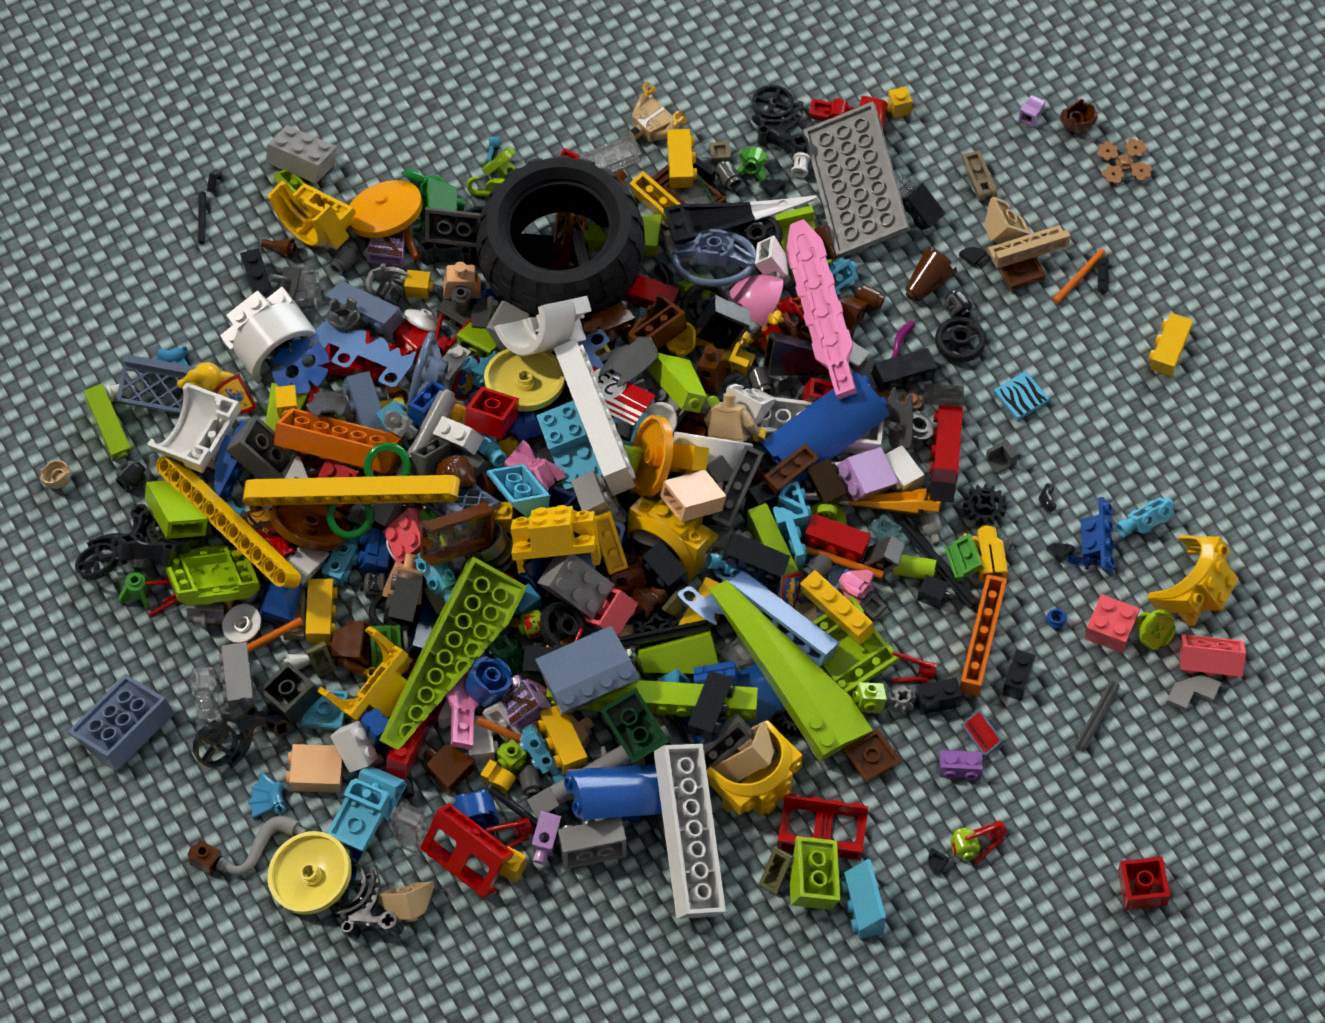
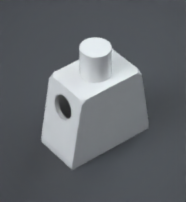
M772 236L758 242L755 258L756 267L762 274L774 275L784 279L783 285L789 283L791 277L788 274V259L776 237Z

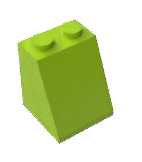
M471 322L456 335L457 344L471 351V356L476 353L479 358H485L490 356L493 351L500 352L487 329L472 327Z

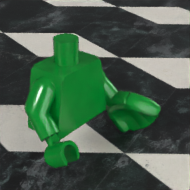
M416 170L401 172L404 177L408 178L410 183L420 189L423 199L421 218L424 221L416 219L412 225L419 224L420 226L413 228V232L419 233L425 226L426 207L454 211L464 210L465 200L457 198L456 187L450 185L441 176H424Z

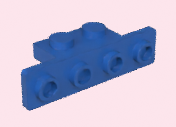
M1099 497V515L1080 519L1082 556L1089 558L1101 555V568L1111 576L1115 567L1112 552L1114 550V542L1112 540L1114 527L1111 521L1113 508L1110 502H1107L1103 497Z

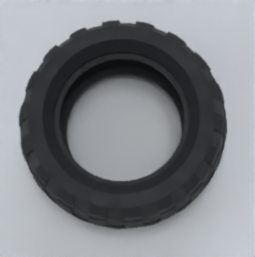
M563 155L543 160L542 158L529 161L528 165L520 169L515 168L506 174L504 181L501 184H496L489 193L486 205L483 206L477 224L476 249L484 278L489 282L492 291L500 301H506L520 310L529 313L531 317H536L539 314L538 307L583 296H587L592 311L584 314L585 318L580 319V321L589 319L590 315L621 303L629 288L633 287L640 273L646 248L643 218L629 189L622 185L617 176L607 168L601 169L595 165V162L581 158L578 160ZM567 212L585 216L599 225L607 235L603 248L593 259L569 270L555 271L537 267L526 261L515 249L518 237L529 224L553 213Z

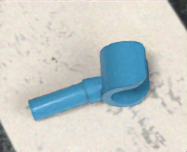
M500 137L489 138V152L486 162L491 161L494 148H500Z

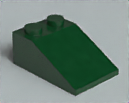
M637 688L600 709L633 764L669 742Z

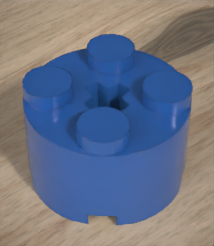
M484 656L475 662L463 686L473 700L478 702L480 706L487 707L499 702L512 683V672L503 660Z
M483 789L467 795L460 794L455 797L453 806L484 830L494 825L498 826L499 818L495 803L487 790Z

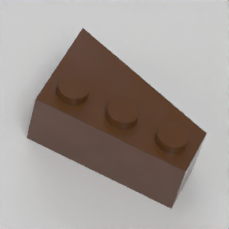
M658 293L652 306H648L646 314L643 318H639L628 333L629 345L638 337H651L657 350L687 329L685 312Z

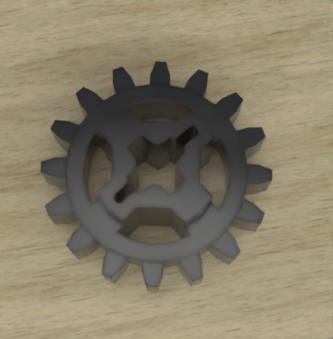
M984 484V488L976 485V490L970 488L969 494H965V501H963L964 514H969V521L975 519V525L982 522L983 526H986L989 522L993 526L995 520L1000 522L1001 516L1005 517L1007 510L1006 496H1001V490L996 492L994 485L991 489L988 488L987 484Z
M659 606L658 610L654 609L651 611L649 618H645V611L643 610V615L638 614V621L634 622V634L657 630L655 627L662 629L676 626L678 621L675 620V616L662 611V606ZM676 637L644 643L643 646L646 647L648 646V644L652 646L655 644L667 642L676 639Z

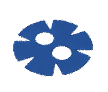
M310 339L291 341L293 352L283 346L273 361V364L283 366L272 370L276 384L279 387L289 386L292 382V385H295L297 394L310 391L308 380L316 386L320 385L328 372L327 368L318 366L329 362L328 354L324 347L316 342L309 350ZM308 354L313 355L316 359L312 367H305L302 364L303 358ZM290 365H295L299 369L298 375L294 378H289L285 374L287 367Z

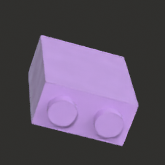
M881 447L847 457L836 465L853 501L885 492L899 483Z

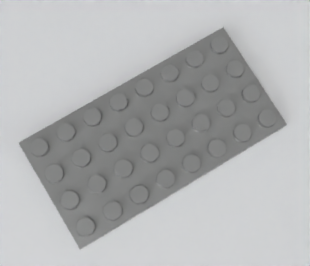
M873 101L803 130L804 135L808 138L811 162L828 226H830L835 253L839 259L910 231L878 111Z

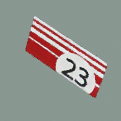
M594 366L592 369L598 379V384L601 387L604 399L611 412L610 414L631 425H635L655 395L629 382L621 387H617L619 377L610 373L600 376L599 372L601 369Z

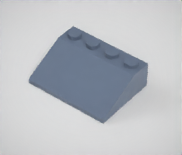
M612 626L535 659L561 717L634 685L639 680L636 670Z
M125 674L67 732L102 763L118 771L175 713L165 697Z

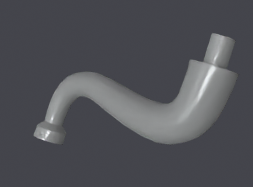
M285 816L273 817L261 826L250 853L242 865H231L227 859L222 857L217 862L216 869L220 871L225 870L234 875L246 874L254 868L273 834L282 832L293 837L296 834L307 832V830L300 827V822Z

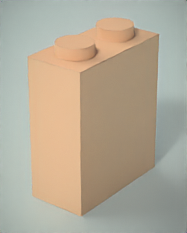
M705 470L664 480L660 497L681 522L720 512L726 500L725 493Z
M293 744L292 752H288V764H291L290 771L286 772V783L290 784L291 791L341 793L344 761L336 746Z

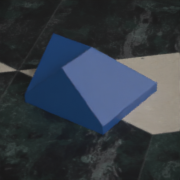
M266 582L258 609L261 621H293L302 584L300 583L296 588L278 587L273 582Z

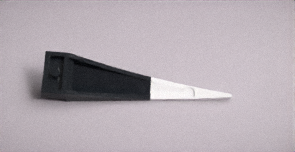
M817 196L738 203L678 204L664 208L663 212L673 243L676 245L694 240L700 233L702 235L709 233L710 229L727 231L815 201Z

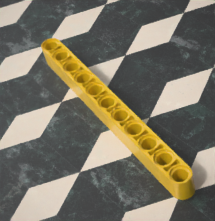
M162 456L157 460L156 469L158 473L206 515L208 521L278 587H298L301 581L300 573L190 468L185 467L183 462L173 458Z
M453 475L250 479L245 482L243 502L250 506L454 502L458 500L460 479Z

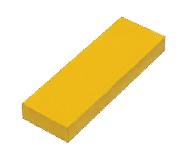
M611 511L595 515L600 550L608 574L610 575L628 568Z

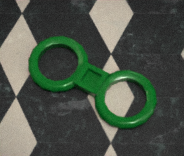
M384 442L374 446L364 460L366 477H376L372 470L375 457L381 452L393 451L401 457L403 462L401 476L411 475L412 462L410 456L403 447L395 443ZM329 504L326 519L329 528L335 535L343 539L354 540L363 537L370 531L374 523L375 514L372 504H362L366 511V520L363 526L355 531H345L340 528L335 519V511L339 504Z

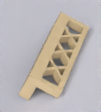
M1058 225L988 247V252L998 269L1069 247L1070 234L1068 230L1063 231L1061 226Z

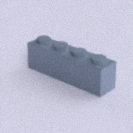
M342 280L326 296L328 302L337 298L339 304H346L348 297L356 300V307L360 313V324L373 328L379 334L383 333L390 337L404 321L399 307Z
M370 372L346 377L342 384V391L348 397V408L350 414L354 415V424L387 432L375 415L382 408Z

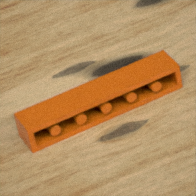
M988 574L986 576L961 678V693L980 696L1005 593L1006 578Z

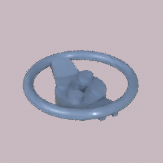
M710 229L709 233L703 235L700 233L694 240L676 244L672 253V264L675 271L682 278L693 284L706 287L728 286L742 281L753 272L756 267V249L750 241L739 234L720 229ZM734 241L744 246L747 251L734 244ZM696 256L697 263L700 265L706 264L724 268L727 266V262L744 268V270L728 278L706 279L687 272L681 266L679 259Z
M434 332L427 334L421 347L412 378L408 404L431 381H435L443 386L445 385L444 380L445 375L448 373L449 361L442 359L439 342Z

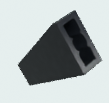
M769 331L763 367L769 376L830 375L829 370L815 359L812 348L813 342Z

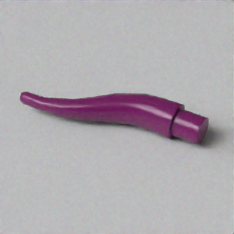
M912 320L904 324L897 332L891 358L898 356L903 339L916 326Z

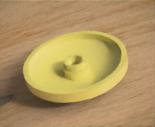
M505 349L496 354L487 364L484 373V383L486 388L519 398L518 411H534L550 405L560 396L565 385V377L557 357L549 351L521 356L511 352L509 349Z
M309 831L298 834L282 844L274 854L268 869L269 889L275 900L290 912L303 915L321 912L336 903L345 892L351 877V860L345 847L335 837L327 833Z

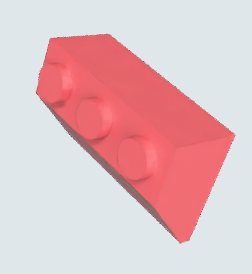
M1189 634L1181 635L1180 670L1190 674H1194L1197 671L1204 672V674L1209 676L1223 674L1228 678L1243 677L1246 657L1244 641Z

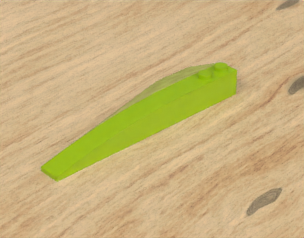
M475 557L467 560L411 671L381 735L380 742L397 750L403 746L418 726L429 716L445 695L469 670L471 665L509 624L527 588L526 585Z
M728 580L709 589L716 603L820 762L873 731L851 696Z

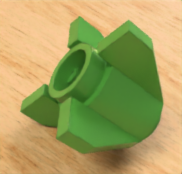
M759 147L741 149L738 156L743 160V163L737 169V172L740 175L744 174L745 171L749 174L756 173L755 176L760 182L765 180L764 163L768 160L766 153Z
M137 572L126 574L125 586L118 597L120 604L132 598L134 600H141L144 607L148 609L149 603L146 595L148 590L156 585H146V582L156 580Z

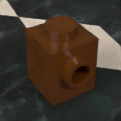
M199 839L197 844L192 845L188 851L189 863L209 876L214 874L217 862L222 858V853L220 850Z

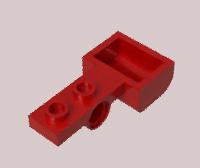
M861 96L859 107L872 101L875 103L883 130L888 103L879 98ZM812 98L808 118L826 121L856 107L849 106L846 100L836 98L832 102Z
M404 318L401 325L392 333L395 342L392 345L388 343L389 351L399 348L401 356L409 355L416 351L415 359L417 360L423 342L430 332L414 326ZM376 362L372 364L370 375L373 383L379 379L387 368L386 366Z

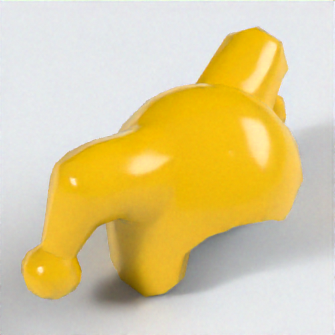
M687 323L685 331L666 344L669 351L673 353V350H675L678 356H685L691 353L695 346L706 347L713 345L697 338L696 329L690 323Z
M204 362L197 365L195 369L190 370L183 379L177 382V386L183 388L185 383H190L214 392L224 380L234 376V374L220 370L213 363Z

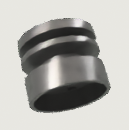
M494 521V544L491 547L468 555L504 573L516 561L512 560L511 554L513 541L507 536L502 526ZM476 527L469 532L467 537L475 535Z

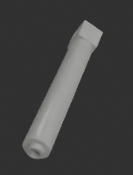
M444 389V391L439 390L407 452L410 457L411 452L437 438L433 432L442 416L449 417L457 401L454 397L455 393L448 389ZM403 462L401 463L395 476H401L403 472ZM376 503L374 507V522L387 528L404 512L405 509L402 508L404 503Z
M664 725L660 726L668 739L670 736L668 730ZM622 745L581 769L628 766L632 764V761ZM564 779L527 799V802L538 819L541 811L550 812L575 797V795L566 791Z

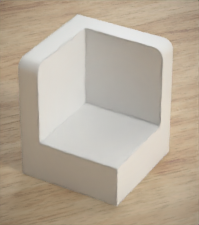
M853 342L849 362L859 367L864 361L869 360L870 352Z

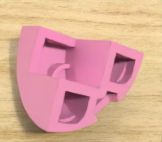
M766 274L750 276L738 282L730 290V295L735 304L750 310V320L764 327L768 323L769 313H773L778 304L784 279Z

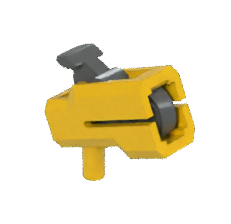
M982 526L977 529V536H973L984 569L977 572L979 582H985L987 574L1007 579L1008 570L1005 554L1013 547V537L1009 536L1006 541L997 538L995 527Z

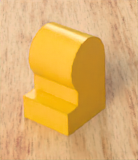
M491 759L480 774L482 782L494 786L505 793L509 791L516 780V776L513 773L500 767Z

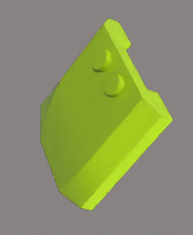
M221 544L191 548V551L187 554L179 553L173 559L172 566L165 567L177 600L187 606L209 605L215 602H231L232 600L250 598L259 590V581L250 560L241 552L240 557H237V550L228 549V545Z
M853 596L848 598L853 605L865 614ZM826 614L813 621L815 625L839 642L834 656L820 668L848 694L857 689L859 682H868L900 661L899 657L892 655L894 650L888 642L884 641L875 627V632L859 645Z

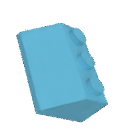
M525 464L487 470V475L509 503L527 518L531 516V511L536 508H549L550 495Z
M867 859L844 872V880L841 881L843 894L847 893L848 900H846L848 913L852 912L853 916L851 920L852 930L857 932L858 939L884 934L886 920L871 859Z

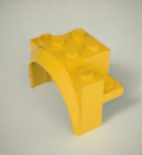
M281 181L267 195L280 221L303 243L325 248L330 246L337 250L349 238L346 229L352 224L351 218L356 214L353 207L305 183L292 194L287 184Z
M641 496L630 508L626 543H629L635 530H644L658 536L678 554L687 570L688 580H692L704 566L706 551L718 539V534L702 525L703 516L681 522L663 499L658 500L654 497L646 499Z
M565 505L551 508L540 507L532 510L531 516L528 518L519 517L512 520L511 534L513 547L511 554L512 560H516L518 573L526 572L523 568V565L527 562L526 559L591 553L593 566L600 565L602 554L594 511L588 512L583 510L577 512L573 510V506L567 507ZM574 532L578 533L580 536L574 537Z
M1180 535L1177 538L1187 547L1189 555H1200L1193 570L1181 582L1166 590L1149 592L1148 600L1156 610L1162 609L1169 613H1178L1188 626H1195L1203 610H1223L1239 578L1225 560L1230 548L1221 536Z
M370 626L365 631L379 645L383 662L356 694L358 697L354 699H341L330 690L327 691L321 686L317 691L354 722L360 721V723L362 714L374 708H377L383 714V717L388 718L391 716L407 682L401 674H404L409 669L410 663L413 661L403 649L395 646L378 630Z
M768 720L765 723L767 724L772 745L778 752L776 754L777 759L768 768L756 771L754 775L745 779L742 783H735L724 778L712 767L706 770L708 784L723 798L722 808L727 813L734 809L741 815L745 811L749 812L753 809L762 817L765 813H771L779 801H784V795L792 793L793 773H796L802 766V754Z

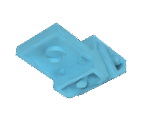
M574 400L536 415L555 465L562 468L566 474V477L561 479L567 491H574L571 483L572 480L592 470L598 477L601 476L604 479Z
M797 481L789 483L783 488L778 496V507L773 508L772 516L798 568V572H802L803 566L806 565L805 556L807 551L805 544H801L799 538L805 536L806 529L810 523L811 510L809 505H805V491L803 488L800 489Z
M370 765L363 768L359 772L358 779L350 781L343 794L345 799L327 834L335 837L340 843L365 853L382 819L388 821L407 783L403 779Z

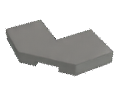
M1205 675L1177 682L1172 688L1167 704L1186 711L1193 694L1213 702L1221 682Z

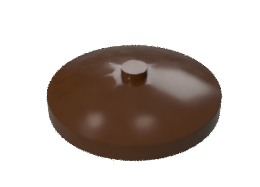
M329 504L274 505L270 513L272 526L283 538L295 545L315 551H332L344 546L348 540L335 535L329 528L326 519ZM336 509L335 519L341 529L351 531L349 521L346 520L345 515Z

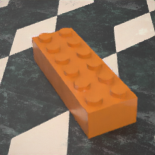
M291 408L276 422L274 445L281 446V448L286 450L292 449L300 451L302 454H312L321 459H332L341 464H351L357 468L364 469V460L374 446L387 442L403 447L404 436L399 437L390 432L322 415L315 417L310 412ZM393 451L381 452L375 457L372 470L380 474L388 473L401 457Z

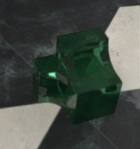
M501 633L487 647L492 659L499 658L509 666L512 673L523 666L524 651L517 637L513 636L508 639L505 634Z

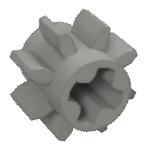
M901 686L897 692L895 690L892 691V698H890L889 704H894V712L900 711L905 714V711L908 709L913 710L912 703L915 702L916 696H911V689H903Z

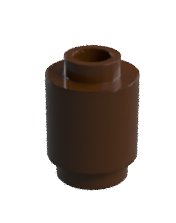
M863 285L862 288L859 287L855 294L856 298L868 302V308L873 310L875 308L880 310L885 300V295L881 291L867 285Z

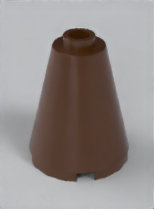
M928 247L905 287L906 296L910 300H922L956 275L957 268L952 269L950 259L937 249L931 251V247Z

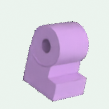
M1031 95L1027 103L1021 107L1018 121L1034 127L1044 110L1046 101ZM1025 114L1032 117V120L1027 119Z

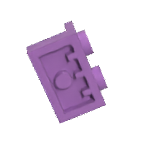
M940 750L939 776L947 779L962 777L968 780L982 777V752Z

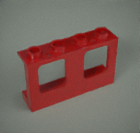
M798 794L784 795L777 842L778 849L794 852L795 839L800 835H793L788 832L791 811L793 809L816 813L814 834L809 838L832 840L830 835L833 816H851L858 819L856 840L854 842L837 841L838 858L861 861L868 806L857 802L850 804L843 803L840 800H822L819 797L806 798Z
M450 803L437 810L420 846V849L429 857L441 864L444 869L450 871L461 882L468 885L483 898L497 890L493 885L503 864L511 860L514 855L512 850ZM439 829L456 841V847L452 854L434 840ZM471 854L475 855L489 867L485 879L466 865Z

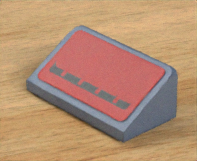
M981 710L976 711L961 724L978 750L982 752L983 757L1002 748V739Z

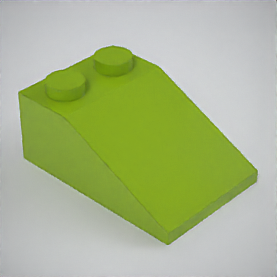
M796 837L790 879L791 906L831 910L840 901L836 840Z

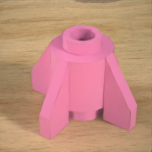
M523 440L503 463V467L525 464L529 468V463L536 459L530 445Z
M536 458L529 463L528 469L547 492L556 480L559 481L566 477L562 468L545 459L540 460V458Z
M854 570L843 573L839 583L844 596L847 599L853 596L860 605L863 601L861 599L868 592L874 590L875 586L870 584L874 573L869 570Z

